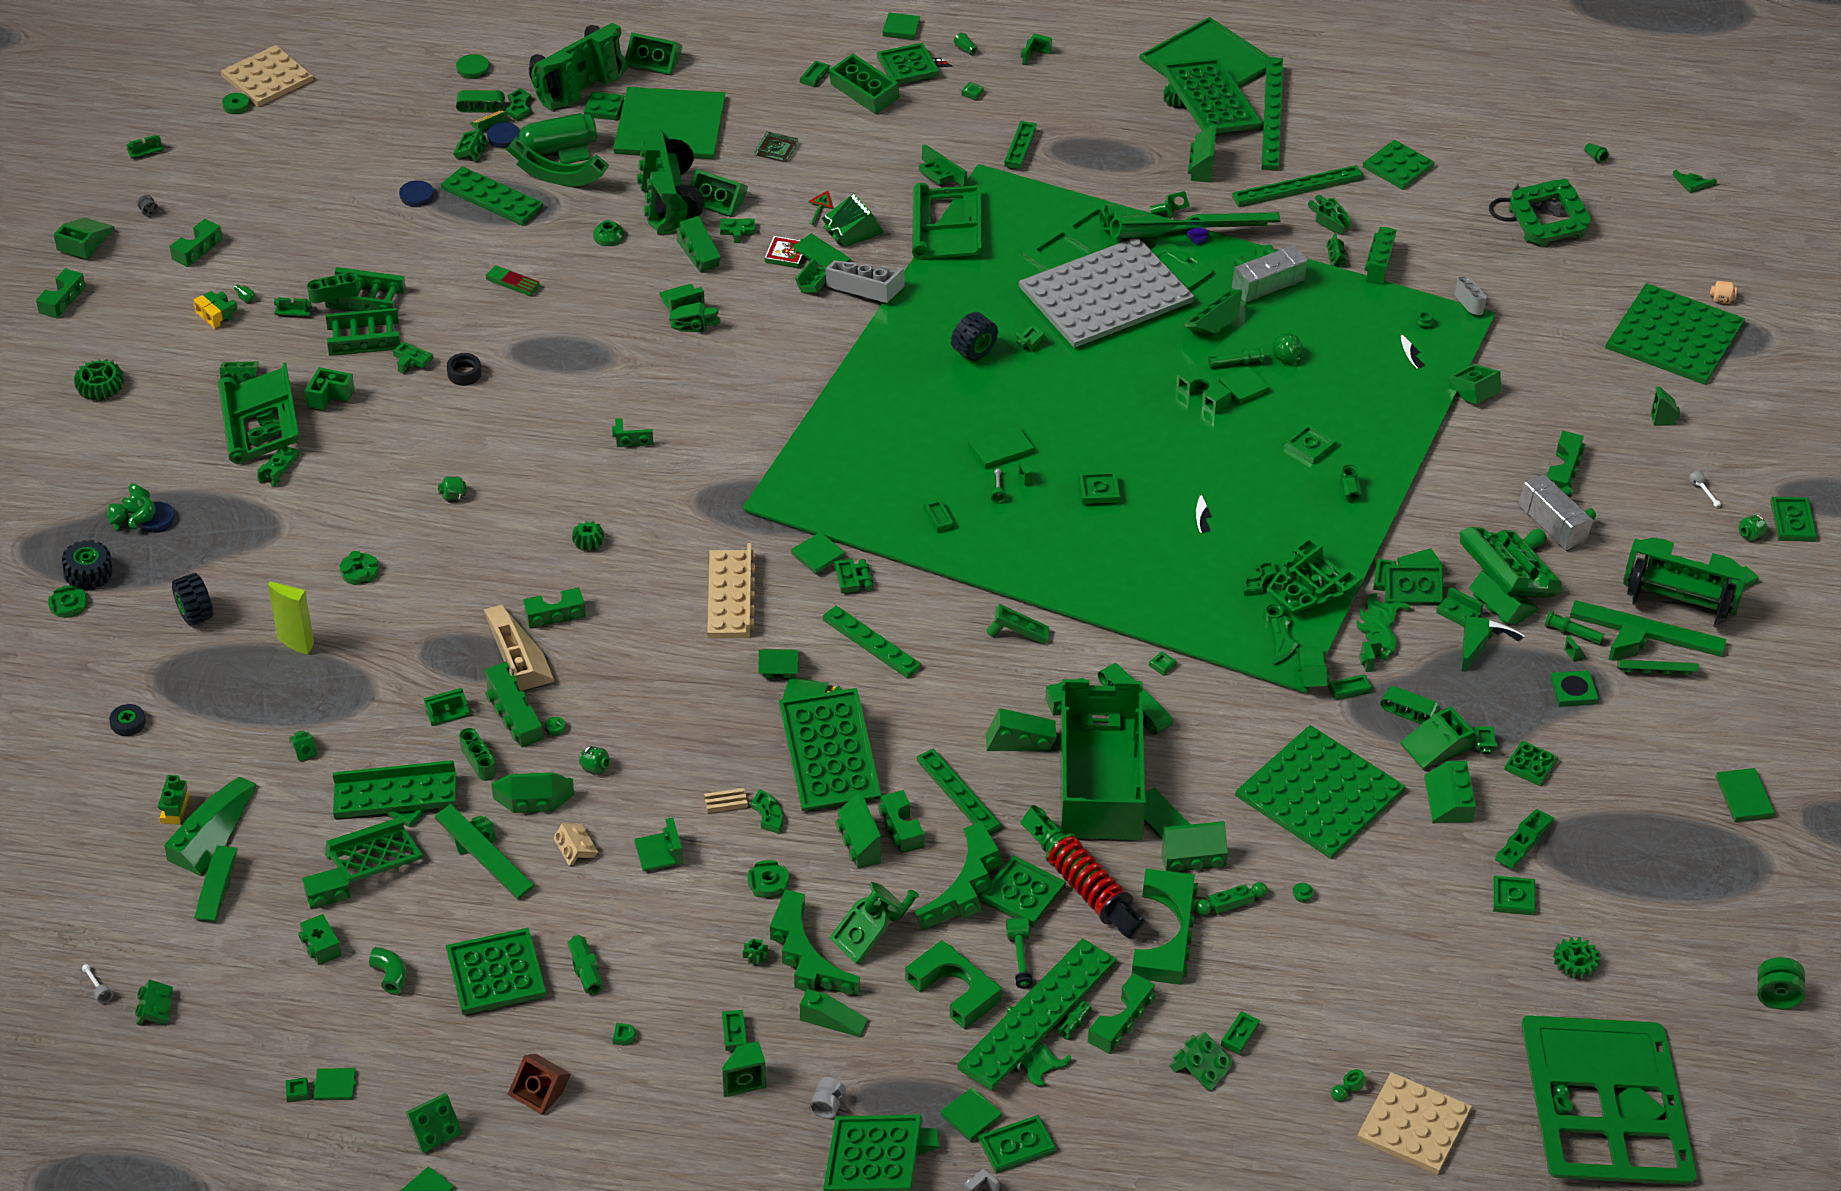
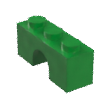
M203 219L193 227L195 239L187 240L181 237L169 246L172 260L189 267L223 240L221 226Z
M64 268L55 278L58 290L50 291L45 289L36 299L39 313L56 319L64 313L66 308L86 287L83 273Z
M1193 364L1177 374L1176 388L1188 396L1196 392L1203 393L1202 406L1213 414H1217L1230 405L1231 391Z
M579 587L561 591V601L556 604L546 603L542 595L523 599L524 614L529 628L586 617L585 603Z
M904 790L880 796L879 814L885 818V825L887 831L892 833L894 845L899 847L901 853L924 847L925 833L918 819L912 821L903 820L910 818V803Z

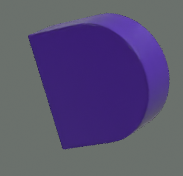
M1194 228L1187 231V237L1196 245H1200L1207 241L1208 232L1203 228Z

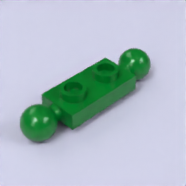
M1263 882L1254 883L1250 889L1246 884L1209 895L1208 901L1205 899L1197 901L1195 911L1200 916H1206L1210 913L1211 909H1214L1218 914L1255 902L1254 897H1265L1268 889Z

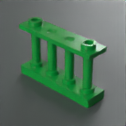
M336 267L335 275L348 272L356 273L358 275L360 291L362 288L371 289L368 298L359 297L358 293L355 296L327 301L325 305L326 308L355 312L394 308L392 300L395 293L404 294L406 291L405 277ZM378 291L388 292L385 300L375 299Z
M397 308L325 314L327 330H332L333 337L327 338L329 356L394 350L400 345L399 331L394 332L393 324H399ZM386 325L387 332L376 333L375 326ZM368 326L369 334L358 335L357 327ZM350 328L351 336L340 337V329Z

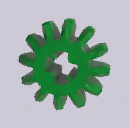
M1168 83L1163 93L1164 102H1167V105H1172L1173 108L1175 106L1179 108L1185 106L1172 85Z
M585 521V523L579 522L578 526L574 527L572 540L576 548H581L582 551L585 549L591 551L592 548L598 549V546L603 543L604 531L600 524H595L594 521L590 523Z

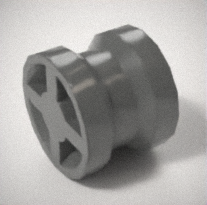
M143 195L137 201L138 208L145 216L150 217L157 213L159 206L152 196Z

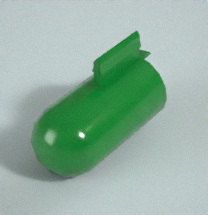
M578 113L529 123L520 130L518 139L541 156L558 152L560 162L569 164L590 159L587 147L589 146L588 143L597 140V129L591 114L582 115Z

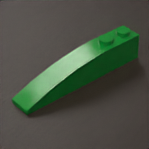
M239 776L207 799L164 844L167 861L202 876L209 867L216 846H227L228 839L233 834L237 821L243 815L244 807L248 805L257 787L256 783Z

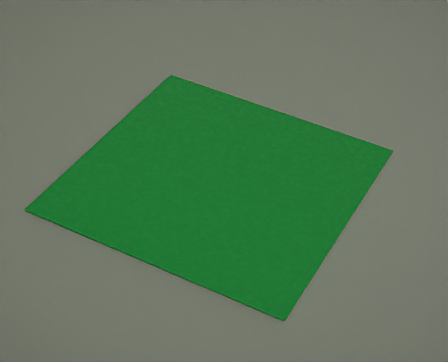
M978 164L968 177L966 186L981 185L980 253L972 256L917 259L914 257L904 271L905 286L888 303L884 302L881 304L743 506V510L815 535L821 532L827 538L1303 693L1309 692L1311 687H1303L1300 682L1303 674L1302 671H1298L1296 649L1286 659L1273 665L1276 642L1272 623L1267 622L1263 617L1265 606L1269 603H1277L1283 607V612L1291 620L1288 625V632L1294 640L1299 642L1297 648L1322 647L1327 656L1458 392L1450 382L1449 376L1472 364L1495 317V313L1484 309L1483 314L1475 315L1468 312L1461 302L1385 280L1383 284L1366 281L1367 275L1307 258L1308 263L1304 281L1262 296L1257 300L1245 303L1241 299L1238 316L1232 320L1230 325L1220 329L1221 332L1216 335L1201 334L1186 328L1184 323L1225 294V292L1233 290L1232 281L1234 268L1236 267L1234 260L1239 256H1242L1246 262L1253 260L1256 257L1255 248L1263 245L1207 230V241L1196 245L1187 237V231L1194 228H1174L1160 236L1212 269V275L1190 290L1194 295V302L1145 320L1138 326L1127 327L1074 348L1019 287L1020 280L1046 271L1021 254V248L1092 201L1100 198ZM954 198L938 223L964 222V198ZM1107 201L1111 205H1118L1117 203ZM1124 206L1125 212L1129 216L1145 215L1147 221H1176ZM1101 213L1094 214L1074 227L1099 244L1111 238L1110 230H1104L1100 226ZM1060 236L1039 250L1040 253L1059 265L1079 259L1089 252L1066 236ZM1140 239L1150 250L1154 248L1147 242ZM1422 311L1430 312L1434 322L1429 327H1421L1416 323L1417 315ZM972 312H980L997 325L998 338L986 356L980 360L969 361L953 349L951 336L956 325L963 317ZM1034 324L1044 332L1046 337L1032 351L1027 347L1023 349L1016 342L1018 338L1015 333L1018 331L1022 335ZM1283 333L1296 335L1302 343L1303 351L1296 365L1282 363L1278 360V357L1273 355V342L1275 338L1283 335ZM1401 335L1420 351L1416 356L1425 366L1417 369L1411 363L1403 349ZM1258 347H1262L1264 352V363L1252 362L1249 365L1238 363L1212 368L1209 366V356L1242 352L1243 349L1254 350L1258 349ZM1193 364L1219 382V378L1249 366L1269 386V392L1241 404L1231 396L1230 405L1217 414H1213L1202 406L1203 393L1196 392L1188 396L1176 388L1177 374ZM1307 423L1336 440V446L1314 464L1284 447L1285 441ZM1018 425L1033 445L1034 452L985 469L969 448L968 441ZM1026 460L1032 470V485L1025 486L1018 475L1019 461ZM1346 464H1353L1358 468V480L1362 497L1356 502L1349 503L1348 500H1345L1343 487L1340 484L1342 467ZM997 468L1002 471L1000 487L1006 493L1005 501L1000 504L994 503L991 500V492L996 488V475L994 471ZM1116 471L1120 502L1082 504L1078 479L1079 473ZM1200 496H1203L1212 516L1205 518L1210 531L1200 533L1196 519V508ZM941 499L955 523V529L937 533L924 510V504ZM1308 536L1323 546V556L1344 572L1350 568L1363 578V581L1350 592L1294 614L1267 593L1266 589L1272 580L1263 586V594L1244 596L1243 593L1245 577L1255 566L1274 560L1277 573L1281 572L1285 561L1289 560L1293 555L1295 546ZM1276 611L1269 612L1270 615H1278Z

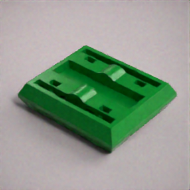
M1469 527L1459 532L1460 544L1505 594L1551 598L1562 593L1561 580L1515 531L1501 530L1495 533L1488 532L1485 528Z

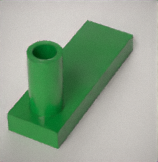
M1001 604L995 608V619L987 628V633L991 637H995L1003 627H1006L1044 645L1049 638V626Z

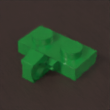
M721 218L720 235H733L734 243H741V235H755V219Z
M402 342L393 350V356L399 358L397 371L401 373L408 371L410 366L414 367L416 365L424 368L433 360L432 353Z

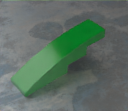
M1535 809L1519 824L1517 831L1508 838L1506 845L1496 854L1495 860L1513 869L1543 836L1553 822L1554 817L1539 809Z
M216 846L200 893L194 917L196 920L217 923L220 905H223L226 889L230 887L238 848Z

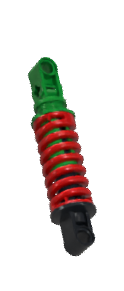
M1031 805L1020 823L1041 844L1042 850L1047 853L1045 856L1046 861L1055 867L1057 872L1062 875L1065 881L1069 882V885L1075 889L1078 895L1082 896V899L1088 903L1090 908L1095 910L1102 923H1113L1121 934L1133 939L1145 923V919L1132 908V895L1123 891L1122 886L1116 884V880L1113 877H1109L1108 871L1103 870V866L1096 862L1095 857L1091 856L1087 849L1083 848L1082 843L1074 834H1066L1062 828H1058L1043 809L1036 805Z

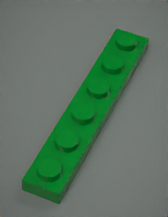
M837 605L823 615L824 622L908 679L921 669L920 662Z

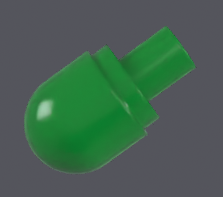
M239 284L235 285L234 290L237 291V295L242 301L252 303L255 300L256 295L253 290Z

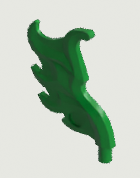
M1372 593L1366 598L1368 611L1364 612L1360 609V617L1364 623L1357 620L1356 624L1361 632L1366 633V638L1369 641L1381 640L1383 652L1380 657L1383 660H1387L1390 655H1393L1396 647V637L1390 626L1394 625L1396 612L1399 609L1409 611L1410 605L1402 602L1383 603L1376 600L1377 593Z
M1013 1006L1009 1007L1007 1013L1013 1008ZM1038 1043L1015 1067V1070L1019 1072V1067L1026 1068L1029 1081L1035 1086L1043 1087L1046 1086V1082L1041 1080L1042 1075L1052 1069L1064 1068L1071 1062V1056L1067 1055L1062 1060L1057 1059L1043 1043Z

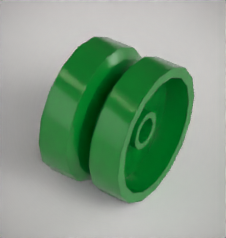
M1777 957L1768 959L1759 965L1757 971V996L1761 1003L1772 1009L1785 1010L1797 1007L1804 1001L1806 996L1804 984L1805 970L1798 961L1791 958Z

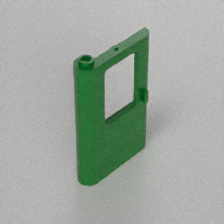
M286 362L283 363L280 369L239 384L231 377H224L218 381L228 456L231 462L242 463L294 444L299 440ZM278 409L282 438L249 450L245 420Z

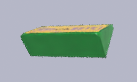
M497 111L470 123L476 130L481 129V131H485L497 123L507 122V112Z

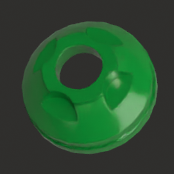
M605 220L598 224L593 231L594 241L601 246L618 245L625 236L623 227L610 220Z

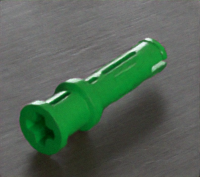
M1258 347V349L1254 350L1243 349L1242 352L1209 356V366L1212 368L1238 363L1249 365L1252 362L1264 363V352L1262 347Z
M1552 610L1549 612L1545 621L1546 627L1551 626L1559 629L1561 633L1568 632L1601 645L1604 633L1570 621L1571 619L1567 616L1562 617L1554 614Z

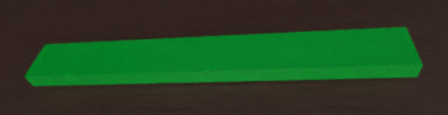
M1357 165L1233 192L1232 198L1238 207L1360 181L1363 180V174Z
M1578 600L1574 601L1570 613V618L1621 630L1623 624L1627 622L1646 629L1645 637L1720 657H1722L1727 640Z

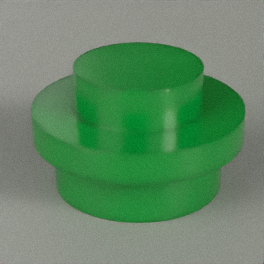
M1427 311L1420 312L1416 317V323L1421 327H1429L1434 322L1432 314Z
M1298 883L1293 887L1292 893L1297 901L1307 902L1313 896V888L1307 883Z

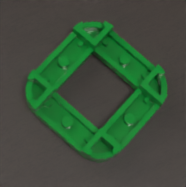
M1567 179L1552 180L1519 188L1512 192L1509 212L1514 213L1525 233L1524 240L1526 242L1531 241L1535 244H1540V247H1546L1547 242L1575 235L1580 239L1587 232L1590 224V215L1575 188ZM1553 198L1560 201L1569 219L1541 225L1530 204Z

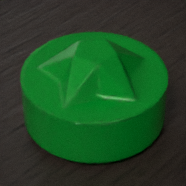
M550 717L545 722L546 732L551 736L561 735L565 731V721L560 717Z

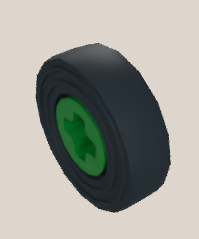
M124 704L116 707L111 712L109 722L114 733L120 736H130L144 728L146 718L141 707L135 704Z

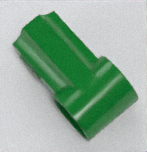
M1346 464L1342 467L1340 484L1343 487L1345 500H1348L1349 503L1356 502L1362 497L1358 480V468L1353 464Z

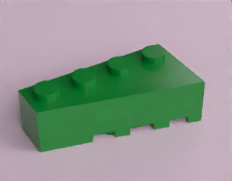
M505 661L485 669L487 683L485 695L488 702L493 703L496 714L498 716L501 715L505 728L510 729L513 740L515 742L518 741L522 748L543 739L542 725L531 705L528 706L524 692L519 690L516 677L514 675L510 676V666Z

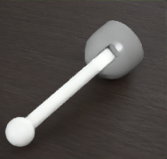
M1700 470L1691 473L1688 477L1691 484L1697 487L1701 486L1713 501L1714 507H1720V501L1716 500L1703 484L1705 482L1703 473Z
M88 964L83 965L82 971L88 974L96 986L94 991L96 1000L101 1004L109 1002L113 997L112 990L107 985H100L90 971L91 967Z

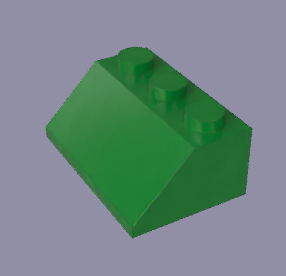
M631 32L625 60L628 66L671 75L679 62L683 45L678 42Z
M1217 124L1211 125L1196 135L1195 143H1191L1189 163L1192 164H1189L1188 174H1191V181L1211 183Z
M699 169L695 170L690 185L698 189L703 195L704 208L729 216H733L742 205L748 186Z
M1484 570L1480 571L1469 587L1474 593L1473 596L1477 600L1485 602L1487 604L1486 608L1493 613L1496 612L1499 615V619L1505 624L1512 623L1517 625L1539 609L1526 596L1505 594Z
M1446 761L1425 774L1424 779L1432 823H1473L1476 805L1467 761Z
M858 792L838 811V820L835 821L838 832L843 834L842 841L844 846L849 848L850 860L855 862L857 869L881 863V835L862 792Z
M1225 822L1164 827L1161 855L1165 871L1180 872L1226 866L1228 849Z

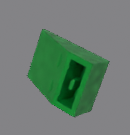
M88 218L64 223L53 234L57 251L88 259L114 230V226Z
M1451 706L1435 713L1404 738L1400 744L1424 770L1471 749L1475 732Z

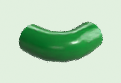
M374 947L370 954L369 966L385 971L386 974L381 986L386 992L394 995L400 994L407 976L404 961L397 953L384 948Z

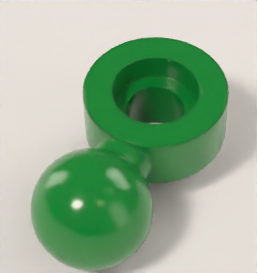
M1359 1069L1349 1071L1343 1078L1344 1084L1335 1085L1331 1089V1097L1337 1102H1342L1348 1097V1091L1361 1090L1367 1082L1364 1073Z
M1555 1085L1552 1089L1555 1112L1558 1115H1568L1573 1109V1104L1568 1099L1570 1094L1569 1087L1567 1085Z

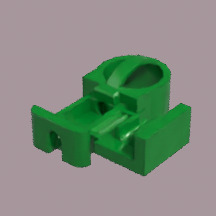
M272 411L257 416L260 427L253 428L247 433L250 444H263L270 441V438L282 434L280 421L278 420L277 422Z

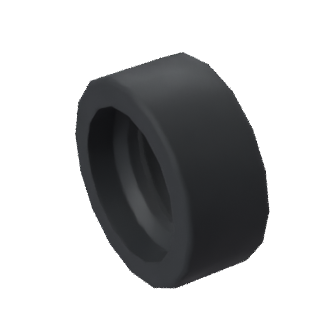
M470 353L456 354L449 358L447 362V376L456 385L474 384L481 377V362L477 356ZM462 366H469L473 368L471 371L468 372L455 371V369Z

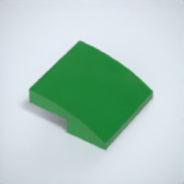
M790 678L783 699L826 693L829 682Z

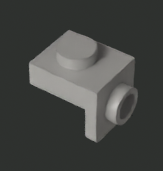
M982 1169L974 1177L971 1176L964 1184V1191H984L985 1189L987 1191H999V1181L995 1175L989 1174Z

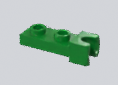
M289 446L278 449L271 459L258 469L257 478L259 483L270 479L272 480L271 486H276L281 480V476L298 458L299 450Z

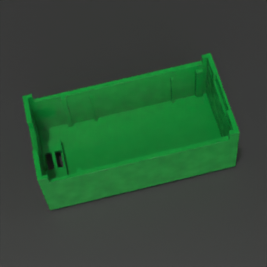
M1062 679L1060 792L1061 828L1066 834L1072 833L1077 838L1142 840L1146 797L1142 681L1115 680V686L1089 685V680ZM1092 715L1108 716V719L1092 718ZM1092 722L1108 723V725H1093Z

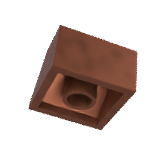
M538 1054L524 1055L507 1095L538 1113L544 1114L562 1095L571 1073Z

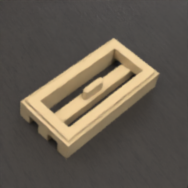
M744 788L704 794L707 813L748 808Z

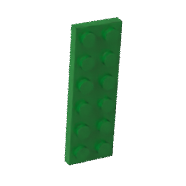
M463 166L441 183L442 190L521 226L543 209V202Z

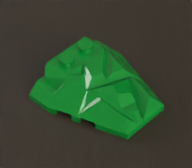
M1308 536L1295 546L1293 555L1289 560L1285 561L1284 568L1276 574L1266 590L1269 595L1294 614L1350 592L1363 581V578L1350 568L1344 572L1323 556V546Z

